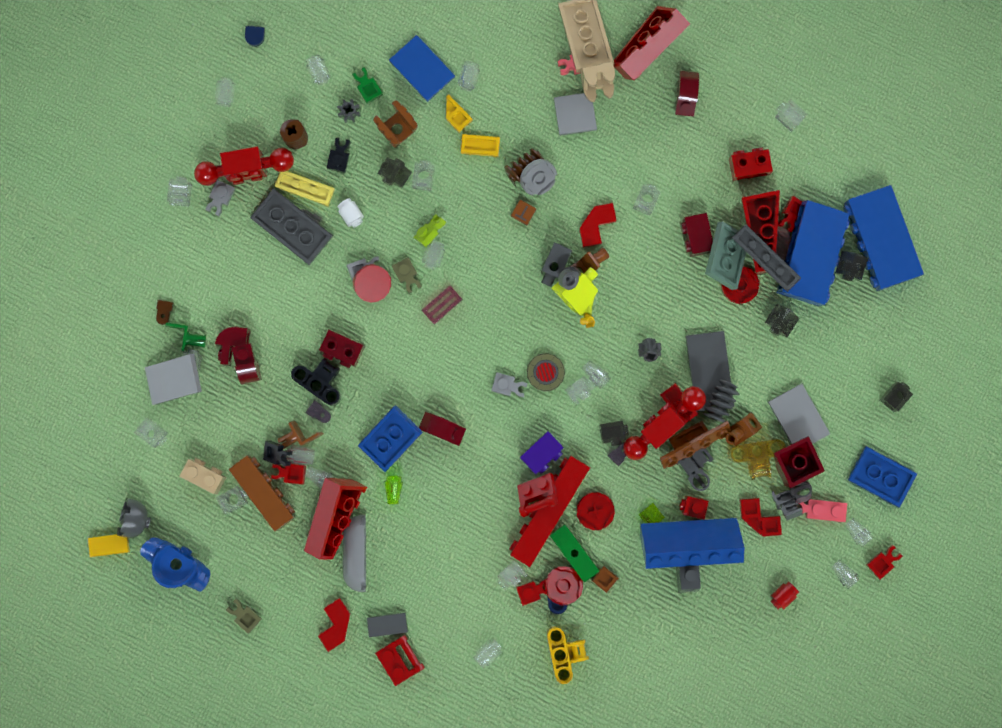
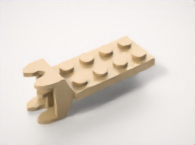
M571 0L558 3L576 73L580 72L582 87L586 98L590 102H595L597 97L596 90L602 89L604 95L610 99L614 94V60L597 1Z

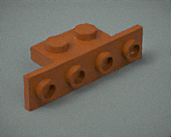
M700 421L671 437L669 442L674 450L660 457L663 469L672 467L683 458H689L696 451L709 447L714 441L725 438L731 432L729 422L726 421L708 430L703 421Z

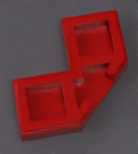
M613 203L594 206L579 228L583 248L602 244L598 226L617 222Z
M760 498L739 499L741 519L762 537L782 535L780 516L761 517Z
M341 598L324 608V611L334 625L318 635L328 652L346 639L351 613Z

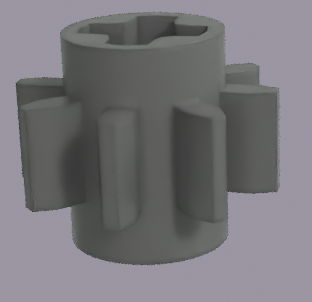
M353 99L350 102L343 100L344 104L337 106L341 111L338 117H344L345 123L348 120H352L355 123L354 118L361 116L356 111L360 108L359 104L354 106ZM352 108L353 112L346 114L345 110Z
M646 338L642 343L638 344L639 357H644L645 361L652 362L658 356H661V343H656L655 339Z

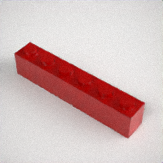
M572 456L568 459L565 457L559 466L562 468L559 475L554 474L558 504L531 512L529 515L532 518L528 525L524 523L519 532L521 534L518 541L514 540L509 548L512 551L510 556L528 567H531L590 470L589 466Z

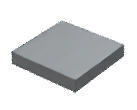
M584 93L554 97L559 136L597 130L593 102H590Z

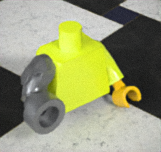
M574 266L563 268V271L558 274V282L551 289L573 312L583 316L580 319L582 325L586 324V328L594 327L595 319L592 317V305L598 289L592 281L598 276V273L591 267L584 274Z

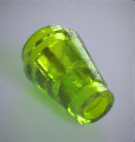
M386 476L384 484L387 504H399L403 486L402 477Z

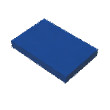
M417 35L389 59V62L427 102L455 78V75Z
M395 405L360 442L358 447L386 472L423 431Z
M865 446L848 481L900 508L917 473Z

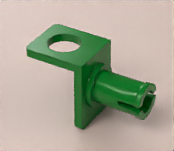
M165 324V327L184 330L181 352H185V346L187 347V345L205 348V342L197 340L206 341V335L190 334L186 325Z

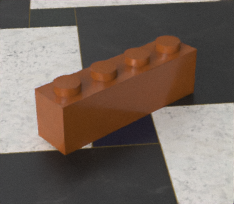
M247 455L229 468V471L274 532L278 531L295 518L293 514L295 510L290 503L285 504L282 499L284 495L278 487L274 489L271 485L272 479L266 472L263 473L260 470L261 464L255 457L251 458V456Z

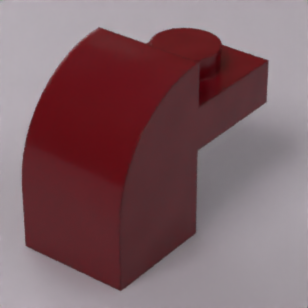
M680 71L675 115L694 117L699 93V73Z
M229 327L219 333L215 345L222 346V349H219L218 361H221V365L231 366L233 353L231 347L249 344L250 329Z
M252 344L231 347L240 384L243 385L262 380L258 361H255Z
M426 411L419 426L421 431L457 446H460L466 428Z

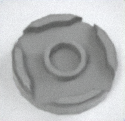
M534 160L523 169L520 176V184L529 195H542L554 185L557 171L548 160Z

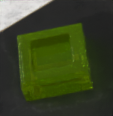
M651 503L638 514L644 523H659L665 518L654 503Z

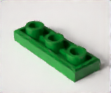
M565 524L549 535L584 583L599 572V569ZM572 550L578 551V555L576 557L571 556Z

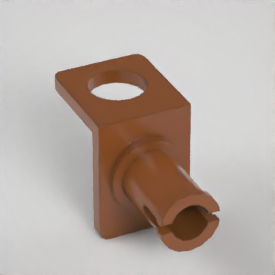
M604 248L593 255L589 251L570 267L580 268L583 274L589 267L596 271L600 267L599 264L609 258V254Z
M750 412L743 419L730 426L731 432L726 435V441L730 445L737 446L757 433L762 426L754 414ZM749 419L754 422L755 428L750 424Z
M291 421L288 423L291 432L278 438V443L284 445L283 449L296 441L302 446L317 439L324 433L318 432L306 439L297 422Z

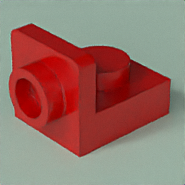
M685 496V499H681L679 510H682L681 515L705 520L709 501Z

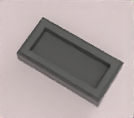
M406 613L367 617L369 637L408 632Z

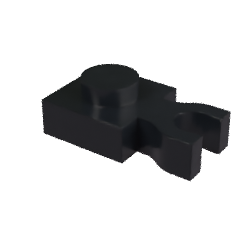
M335 138L336 150H330L327 170L346 173L350 155L345 152L350 146V140H346V144L340 146V139Z
M265 441L263 460L275 465L291 466V462L286 457L292 455L293 451H283L284 445L274 441Z

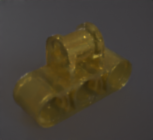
M780 439L737 445L729 449L728 458L734 463L747 462L751 480L763 476L769 478L771 477L769 458L774 457V452L771 450L772 444L777 443L780 449L786 446ZM754 446H758L761 449V454L758 457L752 453ZM735 449H739L742 452V457L739 460L733 456Z

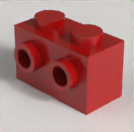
M763 147L754 148L752 152L747 153L744 150L736 151L729 158L732 181L767 176L773 172L769 149L763 150Z

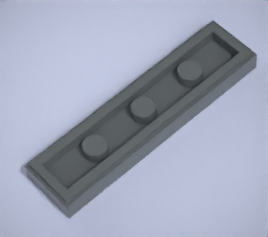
M746 224L732 237L787 292L801 279Z

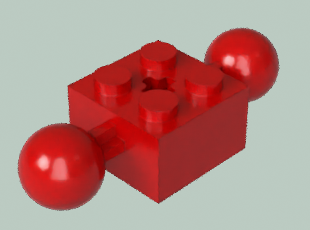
M258 146L220 153L222 165L216 166L212 162L203 161L195 167L194 177L199 184L204 186L214 184L218 177L222 176L229 183H233V185L243 184L244 180L250 179L251 181L263 180V177L267 176L266 168H273L278 172L290 170L294 164V156L286 148H277L270 156L264 157Z
M691 386L683 391L679 404L676 402L672 404L666 403L657 412L659 414L657 417L652 415L643 424L645 427L641 431L643 435L631 436L625 441L623 446L625 455L631 460H640L646 456L650 443L655 449L660 447L690 420L686 412L698 411L703 408L706 402L704 391L699 387Z

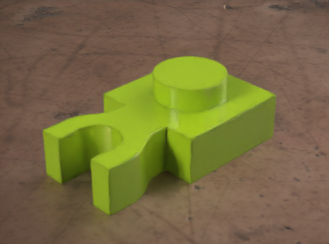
M435 214L430 223H425L424 226L419 228L413 238L427 247L439 234L437 231L446 224L445 220Z

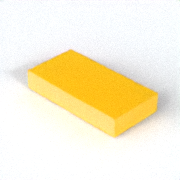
M462 134L461 154L498 157L500 137Z
M117 534L88 538L90 557L130 552L128 538L117 536Z

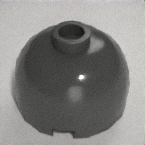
M127 498V502L125 501L119 521L122 526L121 528L118 527L117 536L134 538L139 536L144 528L148 529L151 517H147L148 510L143 503Z

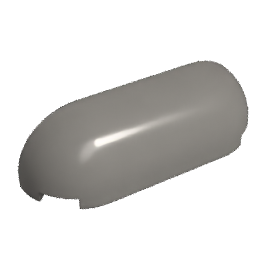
M356 515L351 518L352 521L349 527L347 526L343 531V578L352 590L366 592V515Z

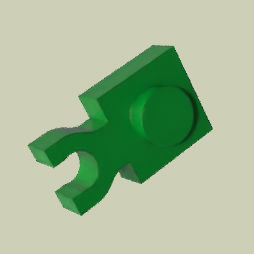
M364 67L361 69L364 73L363 77H358L356 73H353L352 76L355 81L360 83L357 89L366 104L382 96L383 93L373 77L368 79V73Z

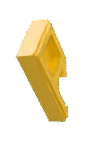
M448 94L446 96V120L460 133L473 119Z

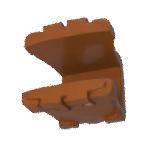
M397 100L392 102L396 113L383 123L377 115L373 118L379 131L388 141L390 140L394 148L405 141L418 128L412 115ZM394 125H401L403 131L400 134H394L392 132Z

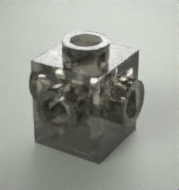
M386 158L377 174L383 178L382 181L391 187L396 185L403 188L412 171L405 167V163L400 159Z
M842 251L835 273L842 275V279L853 282L854 279L862 280L868 258L857 253Z
M776 304L765 324L775 336L779 337V335L788 337L800 318L791 309Z

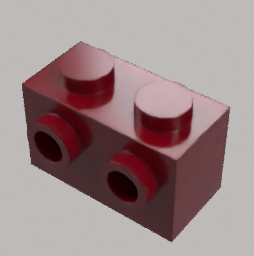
M328 329L319 351L323 353L322 357L331 361L333 358L340 360V365L350 369L351 366L356 368L365 346Z

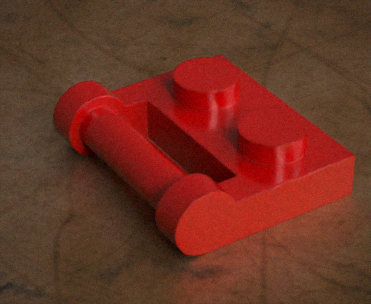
M552 473L517 485L520 502L519 512L522 517L529 516L531 512L544 507H553L558 504L555 478ZM547 496L546 499H543V500H541V501H538V502H536V503H533V504H530V505H529L530 502H533V501H535V500H538V499H541V498Z
M406 635L401 636L375 652L395 686L425 668L423 663L420 664L408 644ZM398 645L402 647L414 667L411 670L408 669L395 648Z

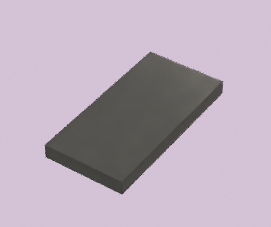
M274 188L250 217L308 265H311L333 237L332 234Z
M724 331L685 336L692 386L701 388L706 395L705 405L698 411H705L706 406L712 407L709 404V400H715L712 394L719 393L715 388L716 386H722L719 383L720 379L731 383ZM729 402V404L732 407H734V402Z

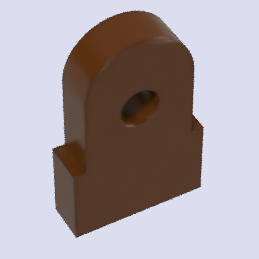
M158 300L156 321L159 324L165 325L169 322L170 313L173 310V302Z

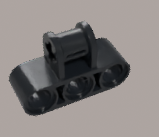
M324 358L313 372L299 365L292 369V379L330 406H336L340 403V392L330 385L338 375L339 367L335 368ZM299 370H304L306 373L305 378L302 380L296 378V373ZM314 381L321 382V388L318 391L312 390V383ZM330 392L337 394L334 402L327 400V395Z

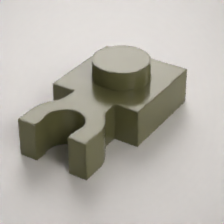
M409 257L392 265L400 283L406 282V289L409 294L412 293L410 289L411 284H416L418 289L422 288L419 281L414 279V276L418 274Z
M235 599L233 602L237 605V609L232 610L228 607L226 611L236 615L237 618L234 621L249 634L262 618L249 606L244 609L241 602Z

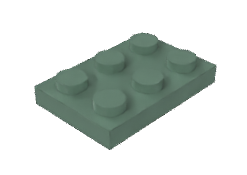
M722 221L717 223L705 274L729 289L735 290L738 289L746 251L732 239L738 230Z

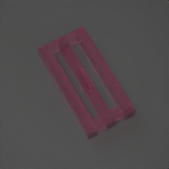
M448 286L424 307L422 312L435 325L463 299L451 286ZM449 292L452 293V294H451L449 297H447L441 304H439L433 311H431L430 313L427 312V311H428L430 308H432L438 301H440L447 293H449ZM454 297L457 299L435 319L432 317Z

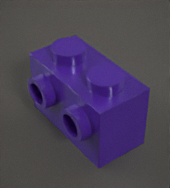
M547 431L520 459L535 475L538 472L542 474L549 468L548 462L552 459L556 461L563 455L561 450L564 447Z

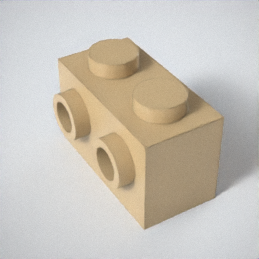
M198 458L194 460L188 459L179 477L212 494H218L226 479L225 476L221 475L223 471L213 466L211 469L204 466L205 462Z

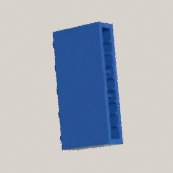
M891 185L848 199L844 203V212L849 213L851 220V231L853 234H856L858 240L857 248L859 252L863 253L864 267L866 270H869L871 275L870 283L876 291L924 275Z
M806 200L799 207L798 217L785 259V263L801 279L788 292L778 285L776 293L816 306H822L830 298L829 288L834 282V270L840 261V256L838 255L845 242L843 237L845 230H847L850 223L848 219L849 213Z
M737 518L640 524V539L646 569L744 563L745 547Z

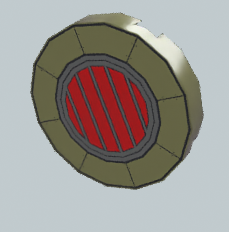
M549 353L535 356L527 368V378L530 384L543 392L558 388L565 376L564 365L561 360Z

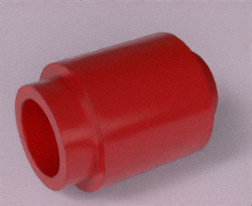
M788 581L770 595L772 598L770 602L778 610L780 608L784 610L797 598L796 595L799 591Z

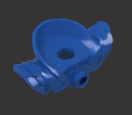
M157 537L150 538L142 545L140 554L152 564V575L161 586L177 588L186 585L199 592L207 586L211 575L210 570L201 561L191 555L192 551L187 547L182 546L179 548ZM173 559L181 561L182 566L179 570L171 568V561Z

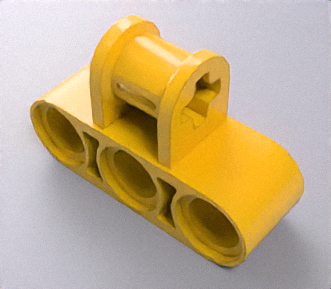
M553 626L547 631V640L554 674L559 683L567 684L573 677L571 663L589 659L584 645L586 641L583 639L566 643L563 630L558 626ZM555 630L561 633V638L557 641L550 638L551 633ZM557 650L565 652V657L562 660H557L554 657ZM560 670H568L569 676L566 679L559 678L558 673Z

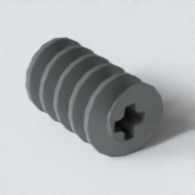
M720 379L719 383L722 386H716L715 388L719 393H713L712 396L715 400H709V404L712 407L706 406L705 408L709 414H703L717 422L724 423L726 421L722 416L730 415L726 409H733L729 402H736L732 396L740 395V393L736 390L738 388L736 385Z

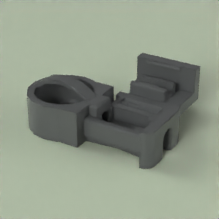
M706 448L696 451L691 458H683L678 461L677 465L680 464L689 475L688 480L695 490L704 491L709 487V476L702 469L699 470V468L704 467V463L714 460ZM698 474L704 475L707 478V486ZM694 477L697 479V481L700 483L703 489H699L694 485Z
M804 481L790 488V490L775 495L774 491L772 492V499L775 502L776 508L782 510L786 521L803 515L802 508L798 509L797 505L798 503L810 500L812 497V486L807 481ZM808 488L810 491L807 495L804 496L796 494L797 492Z

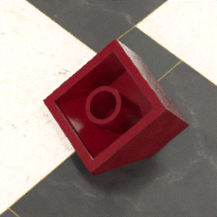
M809 436L773 453L777 471L786 487L792 488L825 472Z

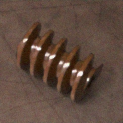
M287 120L281 125L280 135L289 148L300 149L307 145L308 135L299 120Z
M531 148L529 150L530 155L524 153V159L521 157L517 158L518 164L512 161V168L508 165L504 167L506 175L515 187V182L520 183L521 173L529 163L534 160L544 159L539 151Z

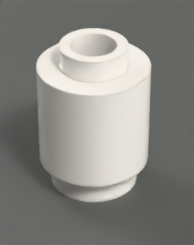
M350 198L342 201L337 206L339 214L348 227L353 226L355 228L363 222L364 215Z

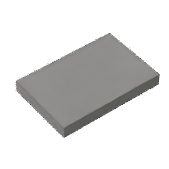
M188 354L145 367L152 405L202 392L194 354Z
M803 384L768 402L791 444L809 436L813 444L830 434Z

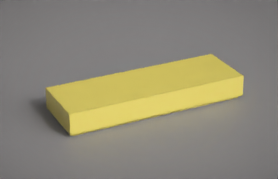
M289 171L280 172L274 186L280 190L328 207L335 191L333 187Z

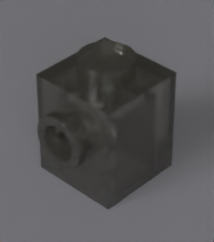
M895 382L881 397L880 401L892 412H899L913 393L909 391L910 387L904 382Z
M623 421L599 425L602 444L611 443V446L622 445V441L626 440V436H629L628 426L623 424Z

